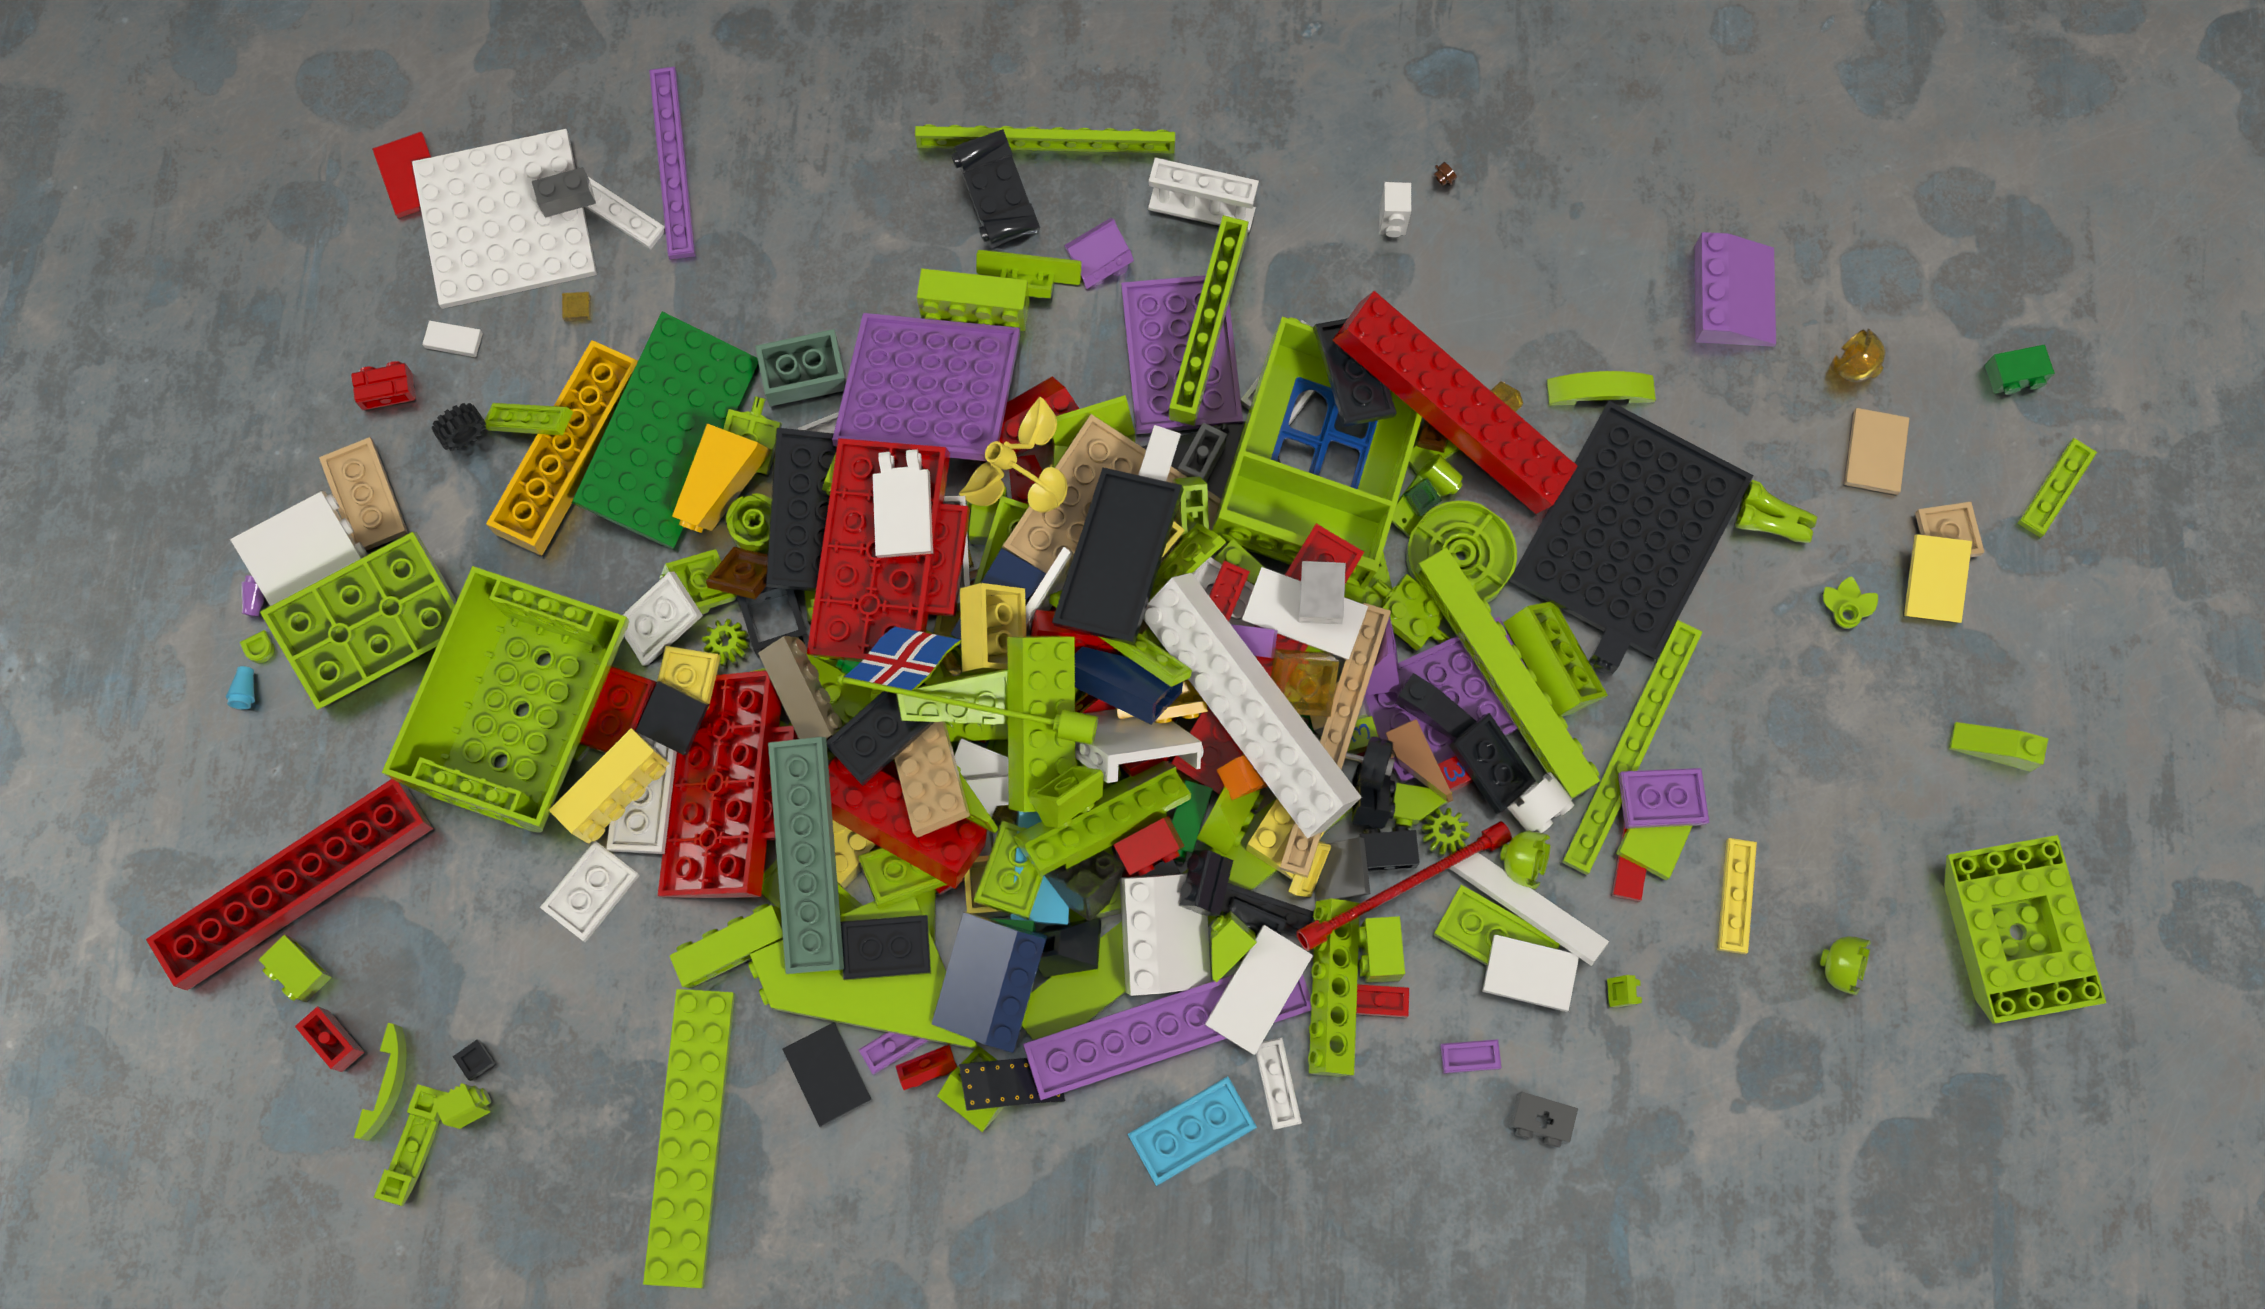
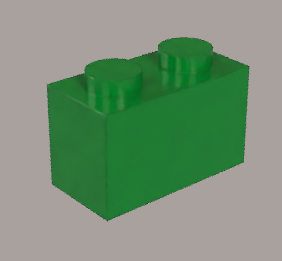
M2045 344L1994 354L1985 364L1994 394L2005 392L2006 395L2013 394L2026 387L2038 389L2045 386L2047 381L2055 374Z

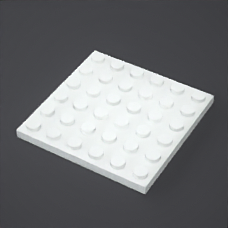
M567 129L412 161L438 303L442 309L597 275L584 207L545 218L538 206L532 185L534 180L576 169Z

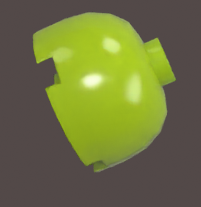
M1525 831L1514 836L1509 845L1504 844L1500 859L1504 861V868L1508 877L1519 885L1536 889L1541 883L1536 881L1538 873L1544 875L1547 868L1551 845L1546 844L1545 840L1550 839V836L1543 833L1540 834L1539 832Z
M1852 936L1841 937L1834 941L1830 950H1823L1820 965L1825 966V977L1834 988L1857 996L1860 988L1856 987L1858 979L1863 981L1870 953V949H1866V947L1870 945V940Z

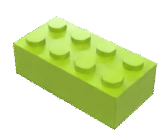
M921 268L917 302L922 319L1020 328V331H1026L1030 303L1027 280Z

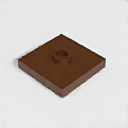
M733 547L706 580L707 587L756 600L766 587L768 555Z

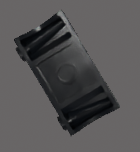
M1002 129L954 146V153H951L955 168H960L982 226L979 227V232L983 242H988L990 249L1012 239L1039 232L1040 225L1032 204L1029 203L1004 130Z

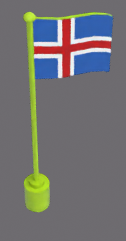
M894 627L878 640L862 662L847 675L841 674L837 679L840 685L847 683L1054 725L1053 731L1058 732V738L1093 745L1097 731L1098 716L1063 710L1061 715L1056 714L1055 719L916 692V688L932 675L946 654L961 643L960 639Z

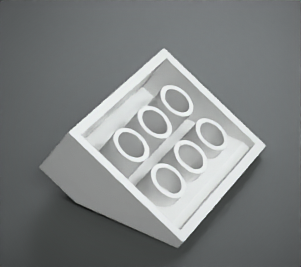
M1188 873L1120 877L1125 991L1131 996L1185 991L1211 982L1208 917L1179 906L1181 901L1180 890L1186 882Z

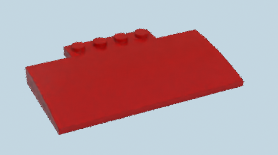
M838 438L807 648L808 655L862 662L878 640L894 627L926 633L928 614L956 617L970 508L964 505L943 504L950 460V452L946 447ZM906 450H918V453H921L922 470L928 469L930 472L933 553L878 558L875 552L873 474L881 473L879 453L890 452L891 456H894V468L908 467Z
M766 670L716 675L709 709L703 718L688 754L682 755L678 752L676 754L665 854H662L658 887L659 897H761L767 840H775L768 743L799 739L793 726L779 727L782 702Z

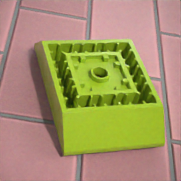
M2058 835L1946 856L1944 889L1974 998L1992 1024L2107 1003ZM2012 925L2021 928L2023 932L2021 940H2016L2011 936L2010 928Z

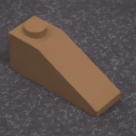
M1417 719L1386 732L1387 739L1394 742L1391 759L1396 757L1402 768L1448 803L1453 801L1452 793Z

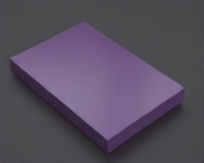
M1701 768L1622 771L1618 773L1626 829L1693 826L1710 823Z

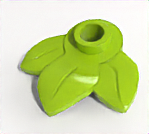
M1850 576L1840 583L1837 590L1825 587L1823 601L1825 606L1833 612L1835 622L1842 628L1851 629L1856 627L1862 618L1873 614L1878 604V594L1865 593L1861 595L1858 584ZM1843 612L1849 613L1851 619H1845L1843 616Z

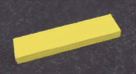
M1732 838L1726 840L1717 946L1719 951L1739 954L1748 953L1757 842Z

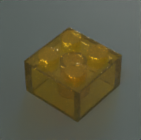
M1275 649L1271 678L1297 713L1301 715L1331 717L1339 661L1330 653Z

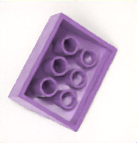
M1701 233L1695 244L1696 343L1775 347L1774 247L1728 233Z

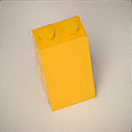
M707 424L672 517L680 519L679 525L700 533H702L703 529L712 531L769 456L771 449L753 440Z

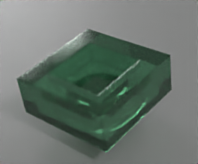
M1428 478L1422 479L1403 494L1417 517L1424 515L1442 501Z

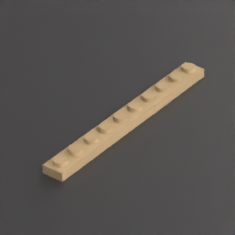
M1366 603L1364 605L1368 606L1349 660L1345 661L1320 740L1322 746L1341 770L1391 613L1390 610ZM1294 822L1280 870L1308 878L1322 832L1307 839Z

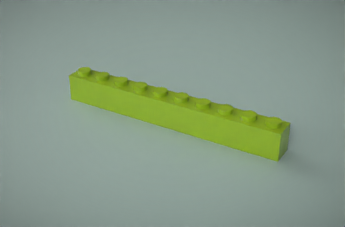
M1447 547L1419 563L1415 570L1416 574L1547 773L1551 772L1569 796L1574 799L1600 782L1596 766L1591 761L1588 762L1584 757L1581 743L1576 738L1571 737L1567 731L1568 725L1565 719L1560 714L1557 715L1555 713L1550 696L1545 691L1540 690L1536 684L1537 678L1534 672L1524 666L1519 649L1514 644L1511 645L1505 637L1507 634L1503 625L1499 621L1495 622L1490 614L1491 608L1484 598L1480 599L1476 593L1474 581L1470 576H1465L1460 568L1461 563L1456 554L1450 553Z

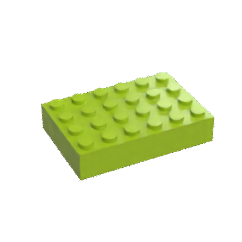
M411 532L260 611L314 706L319 710L436 648L457 601L417 532Z

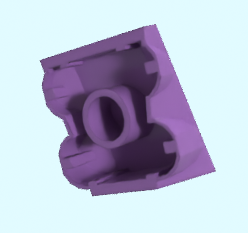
M1109 218L1064 245L1071 260L1082 262L1081 280L1086 289L1102 284L1104 278L1111 274L1120 276L1126 273L1128 264L1134 261L1131 250L1128 248L1113 218Z

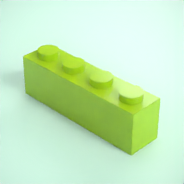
M769 904L760 905L752 910L754 914L743 918V916L736 917L727 922L728 927L719 931L718 929L710 930L702 935L703 939L695 943L689 941L679 945L676 948L677 952L669 955L682 987L693 988L750 960L751 953L783 940L780 908L773 905L769 906Z

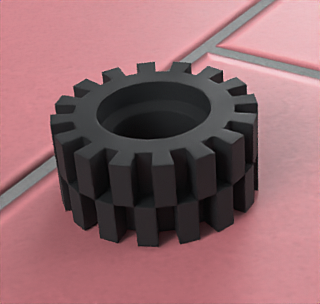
M462 403L459 407L455 405L452 407V410L449 411L447 409L444 411L445 414L439 415L437 417L438 420L434 421V426H432V431L445 450L453 451L455 448L457 450L462 449V445H470V441H476L477 436H481L483 434L482 431L486 429V422L474 405Z

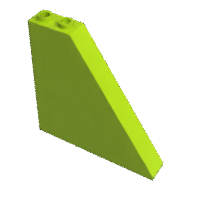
M913 896L879 909L875 901L840 915V922L919 916L923 914L916 897ZM930 931L931 974L845 981L843 980V969L786 974L783 940L750 954L752 962L748 963L754 979L759 978L763 988L759 989L762 1001L765 1006L770 1004V1007L774 1010L969 1049L978 1047L974 1040L931 1024L946 975V969Z

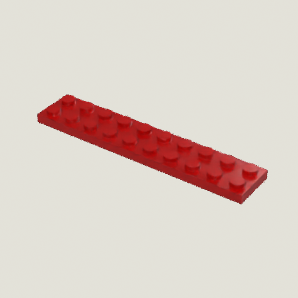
M1316 523L1285 576L1301 581L1302 561L1346 563V584L1363 556L1364 551ZM1277 634L1274 658L1255 657L1278 688L1282 690L1308 645ZM1207 705L1208 712L1201 713L1190 731L1191 735L1202 742L1203 756L1200 769H1195L1178 755L1175 756L1171 764L1201 784L1213 788V791L1219 794L1224 784L1217 769L1235 758L1241 757L1243 752Z

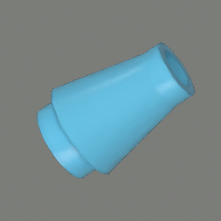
M245 666L237 667L235 677L226 694L228 706L244 710L249 709L251 704L255 702L254 669Z

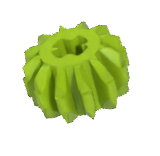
M727 618L725 624L722 625L719 620H716L715 625L717 627L715 629L707 627L706 630L710 635L702 637L703 643L707 644L703 651L720 655L721 666H725L728 659H730L732 664L736 665L737 660L735 657L738 655L741 658H745L746 654L742 649L750 647L749 642L745 640L749 635L746 630H742V625L739 622L733 625L731 619ZM728 638L729 645L723 646V640Z
M1438 808L1434 812L1435 817L1428 815L1425 818L1428 824L1422 825L1421 830L1429 834L1425 835L1422 840L1423 842H1433L1429 847L1430 851L1435 850L1437 846L1440 848L1439 855L1444 856L1446 848L1450 854L1456 852V847L1460 849L1465 847L1466 844L1462 839H1468L1470 833L1463 829L1467 828L1469 824L1467 821L1459 823V819L1462 816L1460 812L1453 817L1451 816V808L1446 809L1445 815ZM1442 827H1444L1445 830H1451V833L1448 837L1446 834H1440V830L1442 829Z

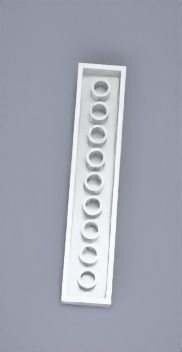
M1188 573L1172 577L1147 604L1143 617L1144 621L1168 653L1192 669L1189 681L1307 839L1326 831L1362 797L1193 574Z

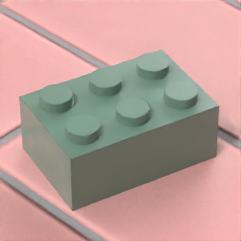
M834 329L755 346L764 392L769 406L836 393L845 389L846 376Z

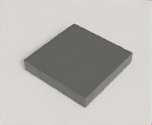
M1357 837L1328 843L1331 845V849L1315 886L1316 901L1330 898L1343 900L1371 894L1364 838Z

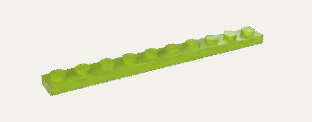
M931 124L915 126L917 148L954 149L956 145L1003 129L1011 150L1175 154V132H1169L1164 129L1157 131H1143L1140 129L1117 131L1113 128L1104 130H1091L1089 128L1067 130L1062 127L1052 129L1027 127L1022 129L1010 126L988 128L982 125L975 127H961L959 125L936 127Z
M1679 620L1676 621L1561 863L1585 875L1590 873L1622 805L1618 773L1622 771H1638L1701 637L1702 631Z

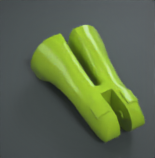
M1751 480L1742 497L1741 509L1735 520V528L1767 532L1783 536L1794 542L1810 543L1813 536V530L1810 528L1815 527L1818 517L1776 498L1760 482Z

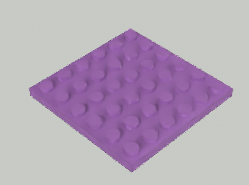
M863 313L832 438L833 446H837L838 438L940 446L948 449L950 458L987 461L985 458L987 446L994 441L999 442L1020 339V328Z

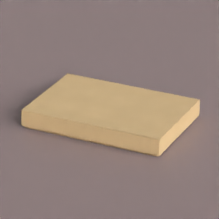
M1861 408L1854 410L1844 485L1898 495L1901 492L1909 417Z

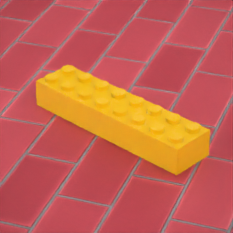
M591 340L554 406L568 407L573 411L564 434H537L486 523L495 535L540 556L543 555L572 504V500L638 360Z

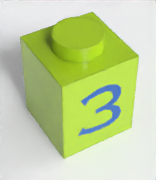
M1372 716L1357 720L1347 753L1355 755L1366 752L1371 736L1378 737Z

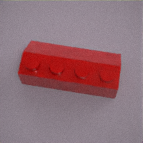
M1052 376L1007 402L999 442L1003 445L1006 441L1010 444H1021L1018 438L1019 428L1026 414L1039 397L1047 402L1056 416L1078 410L1079 407L1066 387ZM1030 449L1012 450H1014L1016 456L1018 457L1019 455L1023 454L1024 452Z

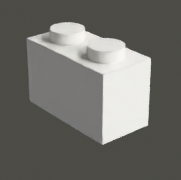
M1385 182L1379 205V234L1387 235L1388 237L1406 235L1411 215V183Z

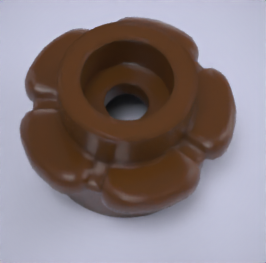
M1446 162L1439 166L1435 165L1437 171L1434 173L1437 181L1442 186L1446 183L1451 186L1452 182L1457 178L1452 168Z

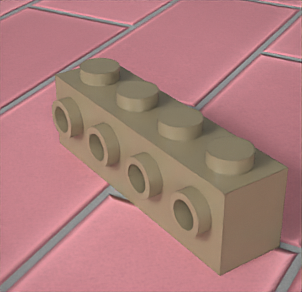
M783 636L758 654L798 738L826 737L827 741L842 728V721L830 704V696L818 679V671L811 664L806 654L807 648L799 637Z

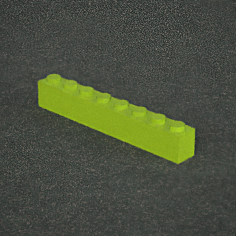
M1224 215L1222 217L1171 399L1169 420L1193 426L1196 424L1246 242L1249 221Z

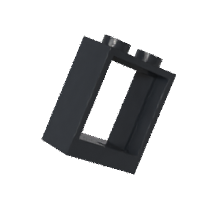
M765 587L756 600L737 595L752 647L758 658H760L758 654L760 651L783 636L799 637L804 644L808 643L809 635L795 590ZM788 595L798 630L759 642L749 607Z

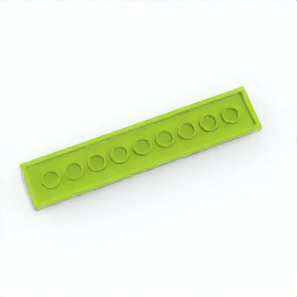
M676 989L643 1285L704 1288L735 993Z

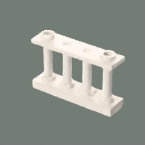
M1155 158L1149 178V186L1154 188L1148 210L1218 226L1221 224L1223 215L1249 221L1248 232L1250 233L1256 207H1253L1259 181Z

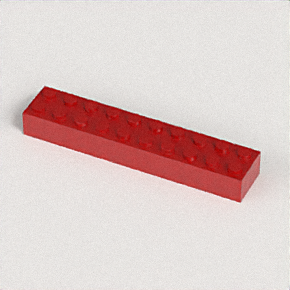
M1373 291L1358 303L1332 341L1535 514L1553 506L1578 467L1376 291Z
M390 779L148 937L146 941L173 986L188 991L431 831L433 827L407 786Z

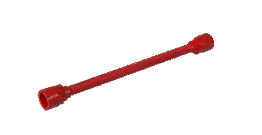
M1499 821L1481 831L1482 836L1473 843L1426 867V869L1424 868L1417 872V874L1415 873L1411 877L1402 880V882L1400 881L1393 885V887L1387 888V890L1378 893V895L1376 894L1329 921L1319 923V920H1316L1296 932L1300 944L1306 951H1309L1328 940L1327 936L1336 928L1397 897V895L1406 892V890L1408 891L1415 887V885L1421 884V882L1430 879V877L1432 878L1481 850L1484 851L1489 848L1490 851H1493L1503 846L1512 839L1509 828L1505 823Z

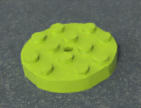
M1459 500L1437 505L1426 512L1409 537L1406 549L1408 571L1410 576L1424 588V584L1415 572L1418 564L1446 547L1450 553L1462 552L1465 554L1466 559L1460 560V568L1465 576L1468 575L1472 578L1476 585V593L1480 599L1484 598L1487 603L1498 596L1512 577L1516 567L1517 547L1511 529L1502 518L1479 503Z

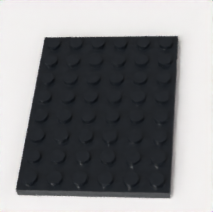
M1608 401L1574 462L1578 467L1553 506L1547 511L1509 581L1547 602H1552L1560 609L1602 631L1610 627L1632 638L1630 646L1656 659L1754 475Z

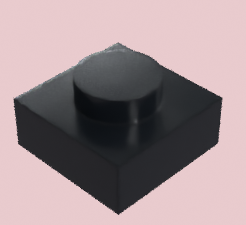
M478 1039L452 1056L469 1081H472L495 1065V1062Z

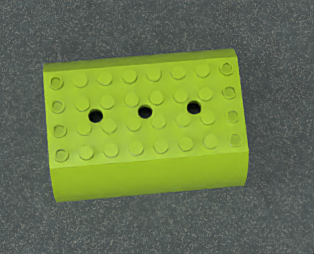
M472 566L381 773L429 797L531 832H542L550 814L549 809L554 805L626 633L629 619L626 616ZM549 653L551 655L550 662L545 666L538 665L539 656ZM523 703L529 704V711L525 716L519 717L516 715V709L519 705ZM501 754L507 755L506 765L496 768L494 765L496 757Z

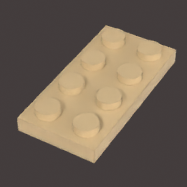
M371 437L319 457L331 492L339 504L340 508L338 511L341 519L346 518L354 530L351 536L355 543L361 542L367 551L408 534Z
M941 721L935 722L894 758L912 831L917 838L970 816L946 723Z

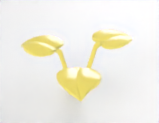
M1039 397L1021 423L1018 432L1021 444H1010L1006 441L1003 445L998 441H994L987 446L985 458L988 462L975 470L967 485L959 492L960 496H965L966 501L977 506L994 504L1002 496L1005 488L1001 480L1005 475L1002 469L1007 470L1011 468L1016 469L1035 482L1028 492V503L1035 511L1040 513L1049 512L1059 507L1064 501L1067 494V481L1061 471L1053 467H1047L1042 471L1040 477L1037 478L1016 464L1017 456L1014 450H1012L1032 449L1035 444L1042 446L1053 437L1057 428L1056 415L1043 398Z

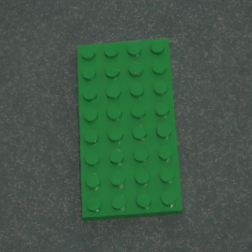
M662 311L572 503L673 550L683 526L679 525L680 519L672 517L705 428L707 424L724 429L728 410L737 411L758 365V358Z

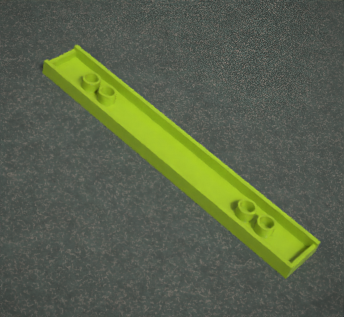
M1276 799L1254 815L1247 829L1241 828L1245 834L1238 847L1232 845L1227 855L1214 848L1210 850L1234 860L1228 883L1254 891L1278 871L1246 851L1248 842ZM1352 807L1334 822L1325 833L1352 812ZM1186 869V870H1185L1183 873H1181V874L1188 873V870H1189V869ZM1207 916L1208 927L1211 924H1213V922L1219 916ZM1122 921L1100 938L1098 969L1052 976L1031 993L1022 1027L1032 1040L1090 1022L1126 993Z

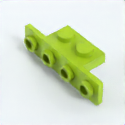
M978 250L976 254L977 274L1027 280L1029 296L1036 298H1051L1054 282L1079 285L1081 282L1082 262L1078 260Z

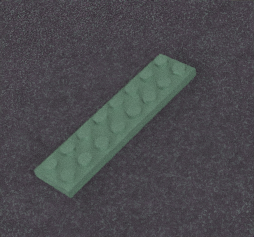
M826 737L770 742L768 747L786 974L841 970L844 969Z

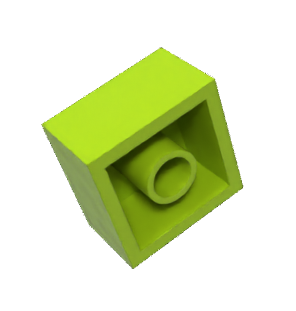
M1400 916L1365 918L1362 925L1358 928V948H1362L1361 959H1358L1359 976H1364L1365 984L1399 982L1405 975Z

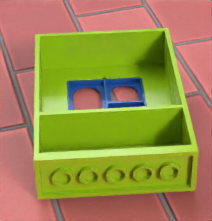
M1282 316L1266 355L1211 531L1220 535L1226 543L1234 539L1246 550L1291 565L1317 523L1364 551L1363 556L1346 584L1364 590L1378 571L1422 417L1390 390L1397 412L1395 417L1369 422L1366 436L1363 439L1337 431L1334 424L1339 411L1313 327L1301 323L1298 319ZM1314 390L1320 393L1326 399L1328 405L1321 433L1318 436L1310 435L1289 426L1295 401L1298 395L1304 391ZM1284 439H1291L1314 448V456L1309 472L1277 462ZM1331 441L1355 448L1360 452L1350 487L1319 476L1328 444Z

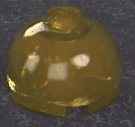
M1863 329L1843 345L1844 353L1839 359L1836 355L1831 364V370L1847 381L1857 383L1865 381L1870 377L1874 379L1884 368L1882 366L1886 353L1884 344L1870 329H1867V332Z

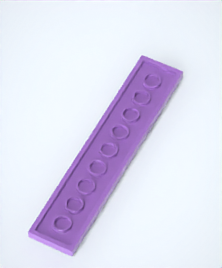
M1303 974L1274 1023L1311 1011L1310 994ZM1233 975L1221 978L1218 982L1212 981L1023 1043L1040 1100L1227 1039L1204 1024Z

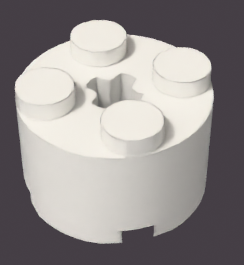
M1551 772L1542 776L1544 779L1539 784L1534 782L1513 804L1507 807L1526 831L1539 832L1541 834L1553 824L1551 818L1564 815L1574 806L1571 801L1573 798L1569 796Z

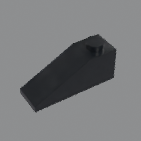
M1415 673L1412 674L1395 702L1396 705L1453 741L1476 722L1473 717L1442 691Z

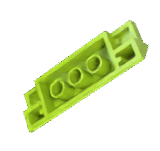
M1163 761L1133 777L1129 776L1104 789L1103 797L1094 803L1095 806L1087 812L1077 814L1072 818L1073 821L1068 826L1058 829L1044 826L1041 821L1013 837L1026 859H1030L1041 877L1062 865L1068 869L1165 818L1167 811L1190 800L1191 793L1177 774L1176 766Z

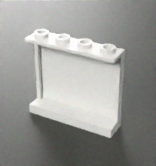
M321 491L230 539L270 606L368 555L361 542L355 543L351 533L354 530L346 518L341 519L336 511L340 507L332 494L327 495L325 491Z
M1116 709L1084 713L1098 716L1097 731L1093 745L1075 742V758L1088 768L1102 770L1104 774L1103 780L1107 783L1118 781V764L1178 755L1195 769H1200L1201 758L1203 756L1202 742L1173 721L1168 723L1154 722L1150 725L1136 717L1119 719Z

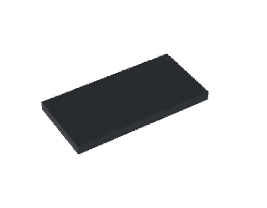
M1102 467L1052 621L1054 626L1135 645L1184 490L1182 485Z

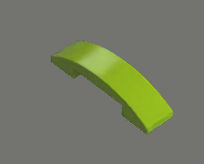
M1626 371L1584 372L1553 377L1546 381L1549 406L1575 405L1577 401L1628 399V403H1650L1656 401L1653 375Z
M392 1023L387 1024L380 1051L390 1054L374 1111L366 1109L361 1111L354 1135L356 1139L369 1141L384 1125L400 1095L407 1060L405 1035L401 1026Z
M417 1084L407 1110L409 1117L389 1169H384L373 1198L402 1207L405 1204L421 1173L435 1137L440 1116L433 1104V1099L438 1098L439 1095H444L443 1091Z

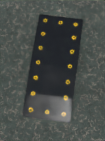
M1027 1058L959 1064L966 1111L1014 1105L1065 1102L1064 1093L1040 1100Z

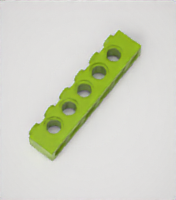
M1334 898L1316 901L1314 920H1319V923L1329 921L1360 903ZM1359 917L1336 928L1335 932L1333 930L1327 936L1328 940L1314 948L1313 966L1311 969L1313 980L1310 997L1309 1074L1334 1077L1354 1075Z

